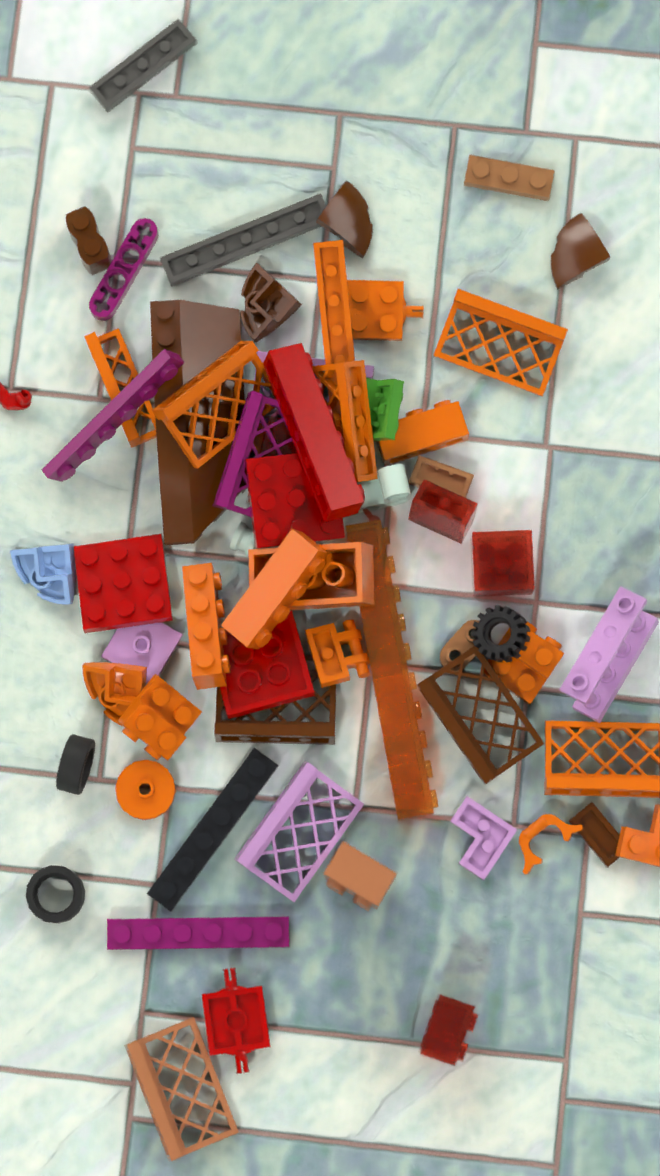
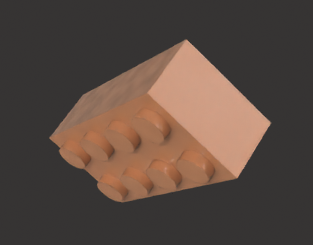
M342 841L323 873L327 880L326 885L328 888L343 896L345 891L354 896L353 903L368 912L371 907L376 910L378 909L397 875L396 872Z

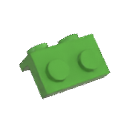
M366 377L373 441L395 440L399 427L398 416L400 404L403 400L404 381L397 379L374 380Z

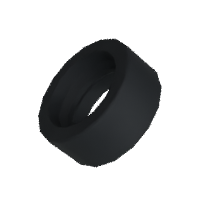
M75 734L69 736L57 771L56 788L58 790L76 795L82 793L93 763L95 740Z
M51 865L41 868L32 875L27 884L26 900L28 908L37 918L45 922L59 924L69 921L79 913L84 904L85 889L82 880L75 872L64 866ZM54 876L66 879L73 889L71 904L64 911L57 913L44 909L38 899V890L42 882Z

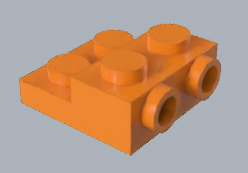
M527 622L525 624L530 628V632H527V635L530 636V642L525 641L526 651L520 650L519 654L521 656L518 659L512 657V661L508 663L504 660L500 663L488 659V662L507 690L530 705L564 653L560 651L562 645L549 636L545 640L535 634L537 628ZM510 627L498 645H503L510 639ZM484 668L483 674H484L485 676L491 678L490 675L488 674V672H487V671L485 670V668Z
M154 674L118 719V722L125 727L121 732L135 743L138 739H141L147 744L144 750L152 757L159 760L162 756L168 761L187 738L184 734L202 711L161 677Z

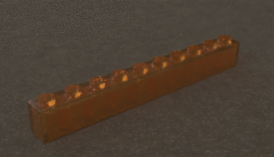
M381 520L346 525L348 543L364 542L373 546L375 605L359 606L397 820L403 821L431 816L434 814L433 808L438 807L436 790H430L428 778H433L430 760L424 761L422 749L428 748L425 730L419 731L417 719H422L420 702H414L412 690L417 689L415 674L414 672H408L406 662L412 660L409 642L403 643L401 632L406 631L404 614H398L396 603L401 602L398 584L392 585L391 574L396 573L393 556H387L385 545L390 544L388 527L382 528Z

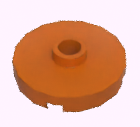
M151 760L135 761L125 767L118 777L115 788L117 801L121 808L133 818L141 820L154 819L166 813L173 804L176 794L174 779L169 770L160 763ZM144 784H148L151 787V791L147 795L140 793V787Z

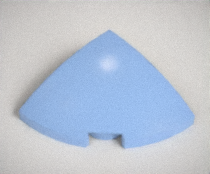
M73 543L10 550L11 559L18 576L24 584L31 583L40 591V593H37V596L56 604H73L75 591Z

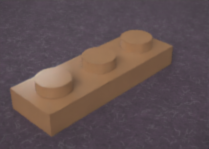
M469 155L464 186L549 201L555 170Z

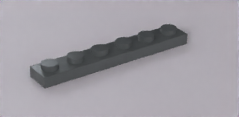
M320 193L160 257L171 287L322 227L316 222L326 208V204Z

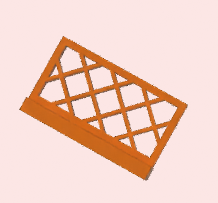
M458 289L433 356L543 397L568 329ZM457 309L469 313L474 324L458 331L453 321ZM474 315L483 318V320L476 322ZM489 321L496 323L501 334L485 341L479 326ZM452 325L455 333L448 335ZM502 326L510 328L511 330L504 332ZM476 328L482 343L466 350L460 334ZM516 331L523 333L528 345L512 351L506 336ZM457 336L463 352L454 356L442 353L445 341ZM529 336L537 338L539 340L531 342ZM503 338L509 353L494 360L487 345ZM544 341L556 345L552 356L543 361L539 360L533 347ZM484 346L491 362L482 366L474 365L468 353ZM530 348L537 363L521 370L515 354ZM465 355L468 362L458 358ZM512 357L518 372L510 376L501 375L496 363ZM549 362V365L545 372L542 365ZM493 365L495 372L485 368ZM539 367L544 377L540 388L528 385L523 373ZM520 375L523 382L517 381L512 378Z
M240 341L152 409L156 418L164 422L194 468L198 469L233 441L237 430L235 424H239V421L236 420L238 403L245 404L246 401L239 399L242 382L254 384L253 391L260 393V386L268 387L275 397L263 363L256 353L259 350L253 341ZM252 361L256 368L255 381L242 379L244 366ZM226 380L235 381L233 398L220 396L222 383ZM204 397L213 398L211 416L198 414L199 401ZM219 400L232 402L230 419L217 417ZM265 404L262 416L264 417L275 407ZM182 414L191 416L188 433L180 432L173 422ZM197 417L210 419L208 436L195 434ZM216 420L229 422L227 436L223 439L214 438ZM194 438L207 440L205 453L197 458L192 450Z
M364 360L313 366L312 370L320 379L323 390L327 387L333 393L329 402L325 400V403L332 409L333 420L337 423L335 425L336 431L341 432L343 430L345 444L343 448L347 458L349 457L353 462L356 481L363 482L378 479ZM335 369L338 386L330 380ZM338 400L340 401L341 416L333 409Z
M545 720L544 795L660 798V723H598L591 721ZM551 729H564L571 738L560 747L551 739ZM572 729H580V730H578V731L575 733ZM585 730H594L601 737L591 748L579 737ZM616 730L624 731L631 738L621 749L609 738ZM645 731H658V743L652 749L648 748L639 739ZM574 740L586 751L577 762L564 751ZM604 741L616 752L606 763L594 752ZM634 742L647 753L637 763L633 762L624 753ZM551 746L556 750V752L553 755ZM658 748L659 757L654 753ZM560 754L571 767L565 773H552V761ZM589 755L601 766L595 774H587L579 766ZM619 756L632 767L625 775L616 774L609 767ZM651 757L659 765V775H647L639 766ZM604 770H606L609 774H601V773H602ZM634 771H636L639 775H631V774H632Z

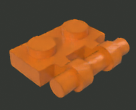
M353 619L343 622L345 631L337 633L334 623L305 630L321 688L350 681L348 669L351 668L357 670L359 678H365L370 675L368 669L369 658L367 653L363 652L360 642L362 635L360 630L356 629ZM348 644L352 655L344 657L341 645Z

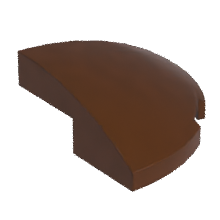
M346 180L318 217L316 223L339 237L340 240H343L344 247L363 259L369 248L373 231L368 213L369 207L361 193Z
M582 213L568 221L556 237L557 243L554 252L551 253L550 260L554 284L559 289L583 277L585 272L610 260L608 251Z
M256 263L249 272L242 288L241 296L246 299L245 312L241 310L240 314L248 335L253 341L258 342L281 326L302 304L264 268Z

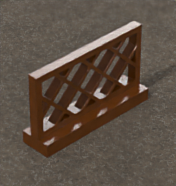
M473 646L418 683L417 688L485 785L545 743L485 656L478 651L479 648ZM473 654L481 662L479 676L462 673L464 660ZM460 664L459 672L451 670L452 668ZM484 668L491 678L483 676ZM445 673L458 675L455 693L443 691L436 682V679ZM461 676L479 679L476 697L458 693ZM482 680L496 684L499 688L497 700L479 697ZM501 693L508 701V703L500 701ZM446 695L454 696L453 705ZM457 697L475 700L472 717L458 714L455 709ZM478 701L496 704L493 721L475 718ZM499 705L512 707L516 713L514 725L496 722ZM518 718L521 720L525 727L517 726ZM463 720L471 721L470 730ZM474 722L492 725L489 742L476 740L472 734ZM495 726L513 729L510 746L492 743ZM516 730L529 732L536 743L527 749L513 747ZM480 744L488 746L487 754L484 752ZM491 747L509 750L507 762L498 769L489 759ZM512 751L521 752L520 754L511 759Z
M309 670L313 683L318 679L316 670ZM336 684L331 685L330 689L322 696L314 690V697L317 701L306 711L296 701L291 702L302 713L295 721H286L280 715L290 703L283 704L276 710L273 707L268 708L272 714L264 721H257L251 714L239 716L235 720H222V710L225 706L220 687H217L214 725L215 741L224 743L335 745ZM329 696H330V705L325 701V699H326L327 697H329ZM322 704L330 712L329 722H316L309 714ZM305 718H307L310 722H306V721H302V720L305 719Z

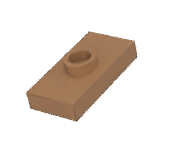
M418 455L408 484L464 504L474 475Z

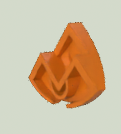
M106 662L84 663L82 665L83 677L91 698L96 699L98 697L100 703L107 708L104 710V714L117 724L123 726L118 722V719L146 686L147 667Z

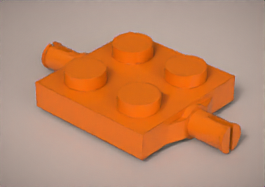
M347 280L353 340L402 341L403 324L406 317L423 318L424 306H406L403 296L404 281Z

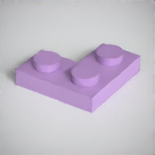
M467 796L450 821L475 838L458 864L484 881L517 829Z

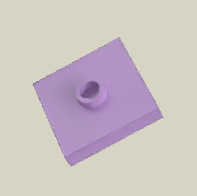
M162 622L119 628L101 657L111 663L147 667L146 683H148L154 674L160 676L183 634Z

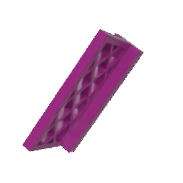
M255 391L248 393L213 503L214 507L252 518L250 507L245 509L234 505L237 493L248 488L247 476L244 472L245 459H248L251 450L255 456L253 458L262 457L273 450L276 451L277 455H282L279 447L293 441L290 438L277 445L269 430L282 422L286 425L277 400L263 396V394ZM265 404L276 407L282 419L267 426L262 416ZM259 422H261L263 429L257 431ZM265 431L273 447L258 454L253 444L254 438ZM243 478L246 485L239 488L241 480Z

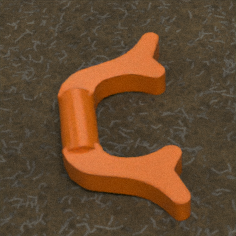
M552 814L540 816L523 830L519 836V844L525 858L523 873L529 874L534 865L542 864V858L532 852L530 842L547 826H557L562 832L564 841H570L572 834L582 831L584 827L582 825H569Z

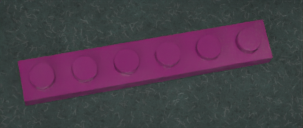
M164 349L41 469L48 479L60 482L71 478L76 472L75 469L83 461L90 459L104 441L109 440L115 435L116 429L124 421L131 419L145 401L150 400L156 395L157 389L165 381L172 379L178 373V369L185 363L177 353Z
M289 917L107 919V950L289 947Z

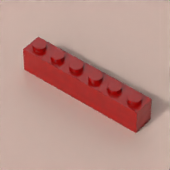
M302 343L269 350L263 366L324 522L357 514L364 503L365 493L362 486L357 484L352 460L349 457L347 458L345 454L342 434L340 431H336L333 423L332 409L325 403L321 381L315 378L310 354L305 352Z

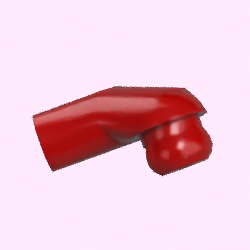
M0 382V404L4 409L25 410L31 405L32 395L28 390L22 389L21 392L9 393Z

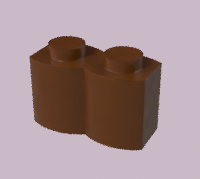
M86 206L67 213L66 225L74 244L78 248L85 269L91 275L107 270L112 262L104 238L100 235L92 212Z

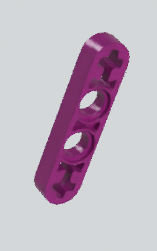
M141 218L133 224L90 298L89 309L97 320L107 321L115 315L156 244L159 236L155 222L151 219ZM147 227H150L152 235L144 236L141 241L142 247H145L143 250L137 245L141 238L139 229L145 230ZM129 250L136 251L139 254V259L134 264H127L123 261L124 254ZM114 275H121L125 279L124 285L119 289L109 286V280ZM105 289L109 294H111L109 299L107 300L109 310L107 311L103 309L101 313H99L96 304H102L107 297L106 293L103 292V290Z

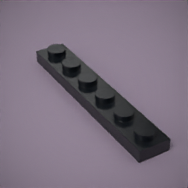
M254 748L147 894L172 912L279 765Z

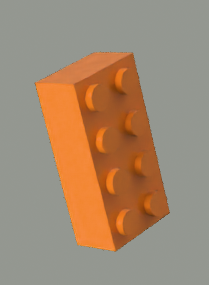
M364 542L320 544L319 546L329 553L325 559V566L318 574L312 576L307 583L308 588L299 599H295L289 609L304 610L375 605L373 546ZM278 547L248 549L249 586Z

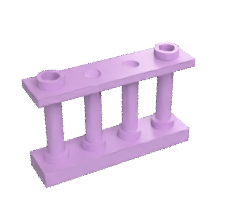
M621 586L559 689L564 694L576 699L572 706L575 711L598 723L601 722L659 623L656 617L642 611L647 603V599Z

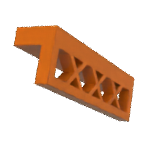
M119 328L98 337L95 332L84 336L111 401L120 393L118 386L125 388L138 375ZM117 338L120 348L116 357L105 354L100 344ZM122 353L126 359V362L120 360ZM107 360H109V361H112V362H113V364H112V367H111V368H110V366H109V364H108V361H107ZM118 364L129 368L131 371L127 384L114 378L113 374ZM149 400L145 401L138 408L133 420L131 418L121 424L131 448L156 438V420ZM144 405L149 414L142 412ZM142 416L151 420L155 430L139 436L136 430L139 417Z

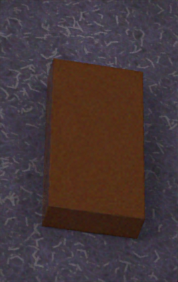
M593 802L568 821L571 825H582L584 827L582 831L577 833L606 868L620 858L615 856L620 835Z

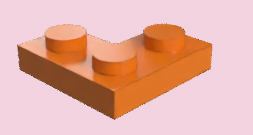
M655 804L650 832L630 827H621L615 856L660 867V804Z

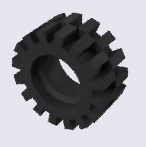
M496 605L495 609L486 608L487 613L485 615L480 613L477 616L480 618L479 623L475 621L473 623V627L476 628V631H472V637L476 639L473 641L474 646L479 648L478 651L482 655L496 662L502 663L504 660L508 663L512 661V657L518 659L521 656L519 654L520 650L525 652L527 649L524 645L525 641L530 642V636L527 635V632H530V628L525 624L527 621L521 614L506 606L503 608L500 605ZM500 623L508 624L511 629L510 639L503 645H495L491 639L493 628Z

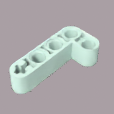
M403 464L391 465L378 470V479L357 482V484L362 486L365 493L364 503L357 514L403 504L410 500L411 492Z

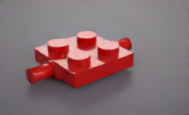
M230 968L231 981L229 969H223L226 988L218 992L202 994L209 1055H235L236 1074L242 1073L241 1061L244 1073L250 1072L247 1060L248 1053L255 1049L271 1047L263 986L249 988L238 986L236 968Z

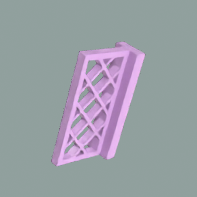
M304 761L234 859L288 899L295 902L361 810L364 803L329 779L309 762ZM318 778L327 784L328 797L312 800L310 787ZM332 789L338 792L340 795L333 796ZM307 793L308 801L300 802L304 795ZM346 798L355 805L348 816L336 817L333 800ZM329 801L332 818L315 821L313 803ZM308 804L311 822L294 824L293 811L296 806ZM289 818L290 825L283 826L286 820ZM344 820L338 828L337 821ZM333 822V837L330 840L319 842L316 824ZM312 825L314 843L298 845L295 828ZM291 829L293 846L277 849L276 834L280 830ZM272 842L273 850L265 851L269 844ZM326 845L323 851L320 853L319 846ZM315 846L317 859L313 865L301 866L298 849ZM294 850L297 867L280 870L277 853ZM273 853L276 871L263 873L254 866L261 855ZM307 869H309L308 872H307V873L305 874V876L303 877V876H302V870H307ZM297 871L299 884L291 893L282 886L281 874ZM277 875L278 883L271 879L269 876Z

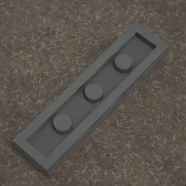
M177 19L89 87L90 93L108 113L197 44L195 37Z

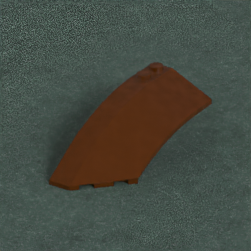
M185 300L150 302L152 360L161 351L166 349L177 353L185 362L172 379L165 381L157 389V393L154 396L155 407L241 341L240 309ZM224 381L221 386L220 396L233 398L235 381ZM243 382L241 383L240 400H245ZM204 397L199 401L198 414L211 416L213 398ZM219 400L217 417L230 419L232 402ZM238 403L236 417L238 421L244 408V404ZM182 414L173 421L180 432H189L191 416ZM155 416L164 544H193L202 536V532L226 511V509L214 507L213 503L233 441L197 469L190 463L164 422L158 420ZM197 417L196 435L208 436L210 419ZM216 420L214 438L223 439L227 436L229 422ZM194 438L192 450L197 458L205 453L207 440ZM243 478L241 480L239 488L246 485ZM244 489V490L238 492V493H237V496H238L240 493H243L246 489Z

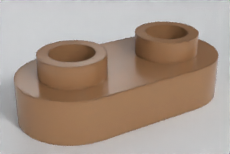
M469 620L464 623L442 648L440 653L442 667L452 661L449 658L451 652L456 651L461 655L474 646L473 641L476 639L470 638L469 632L473 629L476 630L473 627L474 621L479 623V620ZM475 654L464 660L462 670L476 657ZM458 664L451 670L459 672L460 664Z

